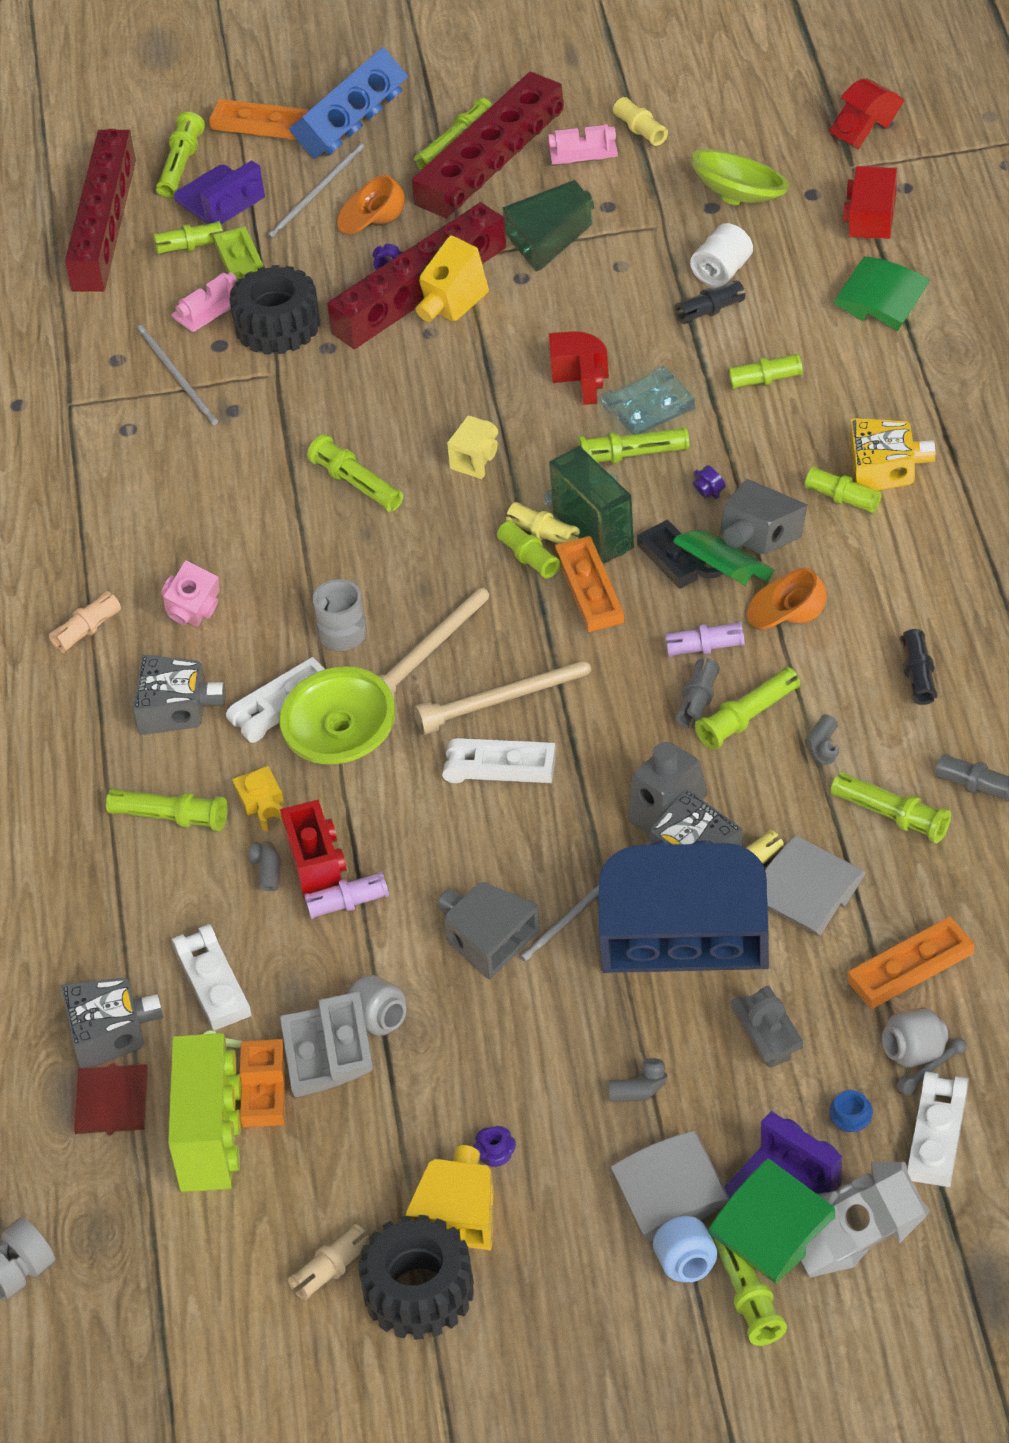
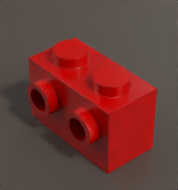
M856 166L854 180L848 179L847 200H851V202H844L843 222H849V237L891 238L897 195V168Z
M319 799L280 809L285 840L303 898L305 899L304 894L306 893L310 894L339 885L341 880L340 873L347 871L342 849L334 848L333 842L337 841L332 818L325 819Z

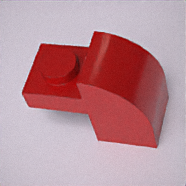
M860 79L853 83L842 95L841 99L846 103L828 132L859 150L875 123L888 129L905 100L895 92L871 79Z
M585 332L548 333L553 383L581 381L583 405L598 404L597 389H603V379L609 378L608 353L605 344L596 336Z

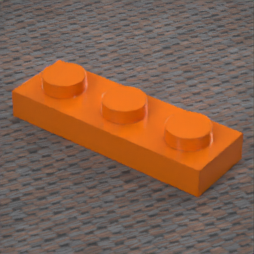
M219 99L209 118L212 130L297 140L289 131V128L310 109Z
M591 536L555 545L556 557L560 561V567L588 633L625 623L623 609Z
M949 916L847 971V982L872 1010L974 954L975 943Z

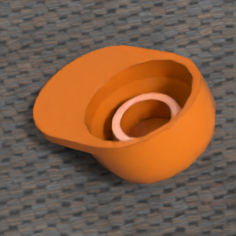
M380 175L373 178L344 204L337 219L338 229L346 235H352L360 232L370 223L384 225L393 222L400 216L404 208L406 198L403 188L390 175Z
M798 568L788 572L763 587L753 597L747 609V621L753 628L758 630L772 628L783 621L794 624H805L813 621L823 611L827 602L826 586L819 575L809 568Z

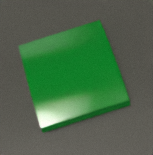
M864 256L833 303L861 321L865 319L867 314H870L898 332L930 280L899 264Z
M708 531L685 532L677 535L673 541L679 547L746 586L752 574L768 582L775 571L743 550L728 546L724 539Z
M768 1158L727 1202L710 1226L709 1234L773 1283L777 1284L806 1256V1245L835 1219V1207Z

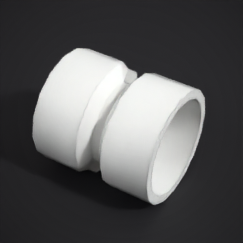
M723 223L717 226L706 242L695 251L690 259V266L695 276L705 285L713 288L726 285L733 278L736 271L750 258L753 253V244L744 230L736 225Z

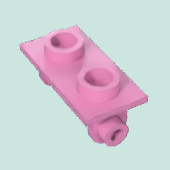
M608 124L585 127V137H579L578 128L555 130V134H548L552 165L618 157L615 143V127H608Z
M223 272L206 284L207 292L199 288L187 297L181 298L178 301L179 304L175 306L176 311L171 314V317L191 332H195L231 309L229 298L231 297L230 291L237 281L235 275L231 272L227 274Z

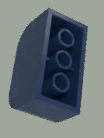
M706 840L696 841L692 844H671L660 841L651 845L631 846L615 853L604 864L599 877V938L603 973L769 969L767 877L760 859L753 852L740 845L713 843Z

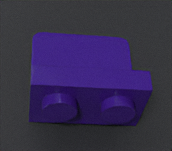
M252 160L235 171L226 165H218L174 193L175 202L206 224L215 223L216 221H220L223 224L265 198L261 167Z
M770 1111L761 1121L760 1149L724 1188L731 1199L752 1173L769 1158L816 1194L837 1191L842 1185V1155L830 1143L818 1141L804 1132L795 1121L788 1118L784 1119Z

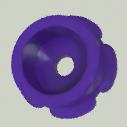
M394 244L376 247L372 254L375 258L374 268L376 270L403 252Z
M706 465L702 470L698 471L696 469L694 471L696 479L692 483L697 492L705 499L709 496L718 499L720 492L726 488V484L719 473L709 465Z
M495 1126L480 1130L475 1136L476 1143L473 1145L480 1152V1160L485 1165L498 1167L510 1160L516 1148V1141L511 1137V1132L507 1128ZM492 1142H498L496 1145H490Z

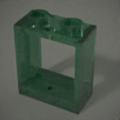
M580 445L549 461L553 514L561 522L578 527L580 533L575 535L578 539L591 536L599 557L604 564L633 549L634 534L631 494Z

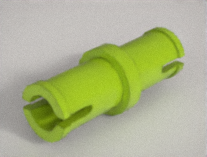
M216 221L215 223L194 227L186 224L182 225V229L153 233L154 242L168 241L167 243L155 245L156 253L160 255L161 253L186 249L189 252L194 251L195 247L213 244V235L215 234L209 235V233L223 231L221 223Z
M799 353L770 360L767 357H762L756 363L728 367L733 390L759 383H764V386L772 385L774 380L798 375L803 376Z
M815 466L811 467L805 480L806 489L830 496L835 503L840 505L845 502L872 514L877 510L882 497L881 491L855 483L850 476L843 475L839 477Z
M507 521L500 526L497 532L498 540L505 543L514 552L519 562L529 564L545 579L553 577L560 568L559 559L552 556L542 547L540 539L534 535H528L513 521Z

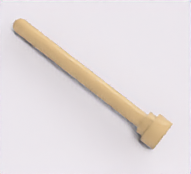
M485 588L477 589L386 675H379L390 688L393 698L396 692V685L489 599V592Z
M580 661L441 706L438 703L431 704L428 701L413 707L414 717L418 729L424 736L439 731V726L445 725V720L587 676L591 672V665L587 661Z

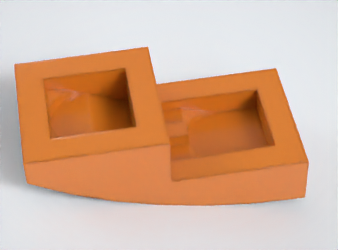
M283 1039L241 1041L240 1078L242 1089L240 1118L242 1128L285 1125V1057Z

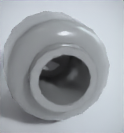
M368 975L357 980L349 989L347 994L360 991L368 1033L375 1036L387 1035L403 1023L406 1016V998L399 987L376 975Z
M923 1007L891 1016L886 1024V1028L882 1032V1044L887 1056L905 1068L938 1059L944 1053L948 1040V1029L944 1021L939 1019L932 1010Z

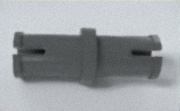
M704 658L697 660L691 680L687 681L683 687V701L676 714V721L684 728L689 729L691 719L694 717L691 726L692 729H695V722L702 717L705 706L710 704L714 696L712 687L720 667L718 663L710 658H707L704 669H702Z
M945 753L939 759L936 767V777L966 786L968 792L974 794L983 792L1009 802V776L988 769L985 763L977 762L972 764Z

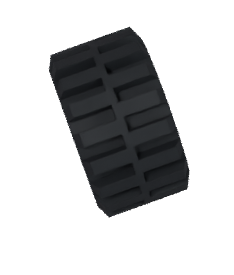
M272 265L270 268H265V266L257 268L258 271H250L245 274V278L238 279L235 282L236 287H233L230 291L231 297L229 299L235 334L243 346H250V350L254 352L263 351V354L271 355L272 352L284 354L288 350L295 351L300 349L301 344H308L311 341V337L316 336L320 326L316 287L313 284L312 278L306 276L305 272L302 270L294 271V267L290 266L283 268L279 265Z
M419 1215L418 1220H410V1216L400 1217L401 1222L394 1225L392 1221H389L382 1225V1233L374 1231L369 1237L370 1245H364L361 1250L362 1261H359L358 1270L365 1306H367L372 1320H378L379 1327L386 1332L393 1328L396 1337L405 1339L407 1333L413 1334L414 1340L424 1339V1334L430 1332L435 1337L443 1334L442 1327L448 1326L452 1329L458 1324L457 1315L465 1316L469 1310L468 1301H473L474 1280L469 1249L466 1241L461 1240L460 1232L454 1227L447 1230L446 1222L439 1218L433 1223L429 1222V1216ZM414 1269H428L438 1273L433 1279L420 1285H405L396 1281L402 1274Z

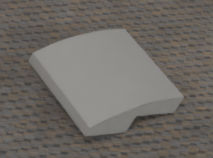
M795 836L777 854L765 870L768 909L820 937L839 905L845 908L866 873L864 870Z
M360 991L318 1000L320 1008L280 1016L294 1098L339 1086L374 1070Z
M695 1131L680 1134L653 1144L611 1166L643 1235L650 1242L653 1240L657 1230L666 1221L679 1216L696 1217L702 1221L724 1207L730 1200Z

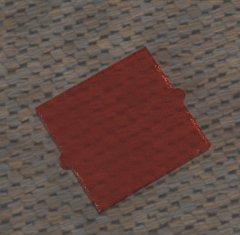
M111 1063L108 1067L78 1068L75 1134L106 1132L110 1136L114 1132L145 1130L148 1082L147 1064L117 1066L115 1063Z

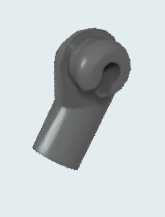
M828 714L821 716L805 739V744L814 761L823 765L833 763L839 754L838 744L833 747L831 744L833 740L829 739L838 727V722Z
M254 842L249 846L248 855L252 864L260 863L258 888L263 891H277L281 866L280 856L271 842Z
M650 1058L643 1062V1072L635 1080H610V1101L648 1100L665 1085L667 1073L664 1072V1062L658 1058Z

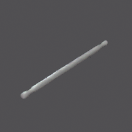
M362 143L358 144L352 153H349L277 224L274 230L267 234V237L269 239L275 237L279 230L283 229L354 159L357 153L364 149V145Z
M139 325L137 330L145 337L147 343L203 414L207 415L211 424L216 425L218 423L216 417L210 413L208 407L151 335H148L144 326Z
M650 839L645 843V845H650ZM599 885L544 933L529 950L524 951L520 955L521 960L526 962L532 956V953L545 945L599 896Z

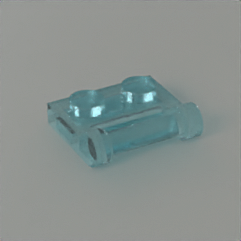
M664 366L652 370V375L617 391L609 390L600 395L604 409L608 413H613L632 435L642 434L695 409L694 396Z

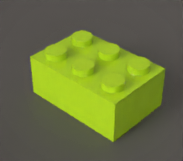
M224 1033L173 1036L168 1144L181 1192L232 1189L233 1171H240L239 1146L234 1145L235 1135L241 1134L239 1109L235 1110V1100H241L242 1085L240 1074L236 1075L235 1050L227 1049Z

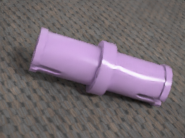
M738 621L737 623L713 627L701 624L699 629L665 633L669 657L703 651V655L711 654L713 649L738 645L744 646L742 623Z
M380 871L377 874L350 882L343 879L339 881L337 886L304 895L311 919H314L315 917L345 908L347 912L355 910V905L388 897L389 892L383 872Z

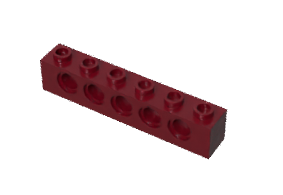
M529 71L412 178L414 205L447 219L471 195L481 189L484 183L497 171H500L514 155L519 153L536 135H539L555 117L561 114L564 110L562 84Z
M107 129L97 131L65 258L71 291L105 292L136 163L130 130Z
M479 202L327 302L331 333L355 350L413 311L424 299L419 282L420 275L450 235L477 247L482 264L506 249L504 216L484 203Z

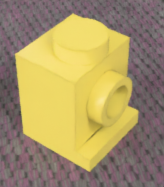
M468 415L447 442L450 469L482 479L485 476L484 465L488 460L490 461L494 458L497 451L498 442L495 438L498 435V429L489 421Z

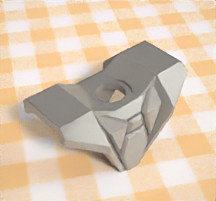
M871 1161V1174L867 1173L855 1179L853 1182L841 1187L839 1192L833 1191L818 1194L835 1207V1219L806 1245V1256L801 1261L808 1275L815 1277L854 1268L871 1247L893 1235L901 1243L930 1212L928 1206L923 1203L907 1172L906 1163ZM854 1204L864 1206L870 1215L869 1225L861 1231L851 1228L846 1219L848 1209Z

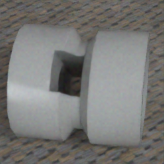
M343 579L331 580L320 585L313 594V607L317 619L316 625L320 642L328 649L335 651H347L356 648L365 639L367 631L365 614L363 613L362 594L359 587L353 582Z
M18 1218L0 1233V1299L3 1301H8L26 1286L27 1276L36 1278L55 1263L54 1253L46 1240L24 1218Z

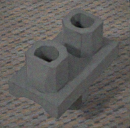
M769 985L761 988L751 996L737 997L731 1000L732 1010L761 1059L768 1067H774L789 1061L792 1052L803 1048V1040L786 1014L782 1001L775 996Z

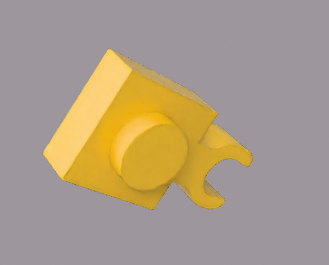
M269 766L232 779L234 790L247 816L258 812L260 827L263 831H269L267 819L270 817L279 818L282 824L280 809L283 807L280 804L284 803L283 794Z

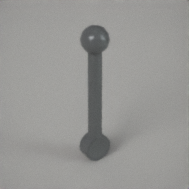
M962 1038L953 1039L950 1047L944 1051L941 1057L931 1061L912 1077H902L897 1086L899 1092L911 1095L916 1088V1084L924 1078L925 1072H932L954 1054L965 1052L967 1046L965 1040Z

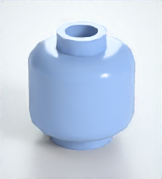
M674 1217L666 1221L657 1230L653 1238V1250L665 1274L674 1281L683 1283L698 1281L709 1273L717 1260V1248L704 1223L696 1217Z

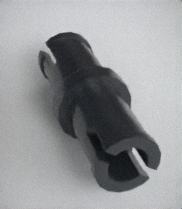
M734 280L716 289L706 288L701 290L700 295L675 304V311L683 310V312L677 313L676 316L682 324H687L689 321L704 315L714 316L719 314L720 309L745 300V293L739 295L737 293L743 291L744 287L740 281Z
M910 629L903 633L904 636L901 635L900 637L905 655L903 670L910 680L914 703L927 705L934 702V698L938 697L932 676L935 669L934 661L931 656H928L925 633L919 629Z

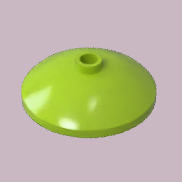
M701 149L694 151L690 160L695 173L706 186L720 194L721 199L729 204L740 205V202L760 203L774 200L786 194L789 187L788 180L776 170L734 153Z
M333 667L308 676L291 690L284 700L280 711V729L288 747L301 758L319 764H342L367 755L385 740L394 724L396 706L390 688L376 674L357 667Z

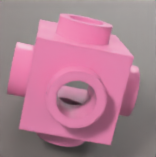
M185 560L176 577L171 575L161 592L167 615L179 624L186 625L190 623L198 628L203 618L209 619L218 604V598L216 597L220 592L219 577Z

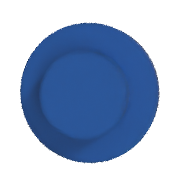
M847 1090L838 1094L832 1101L829 1108V1116L833 1125L845 1132H858L865 1129L871 1123L873 1108L865 1095L855 1090Z

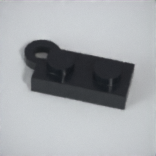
M668 519L637 535V546L679 589L698 580V575L709 579L723 574L714 567H705L706 563L673 543L676 536L682 533Z

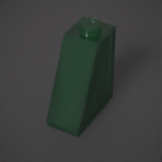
M572 180L503 207L505 234L535 271L542 270L592 225L591 210L594 209L593 198L588 190L584 191L576 180Z

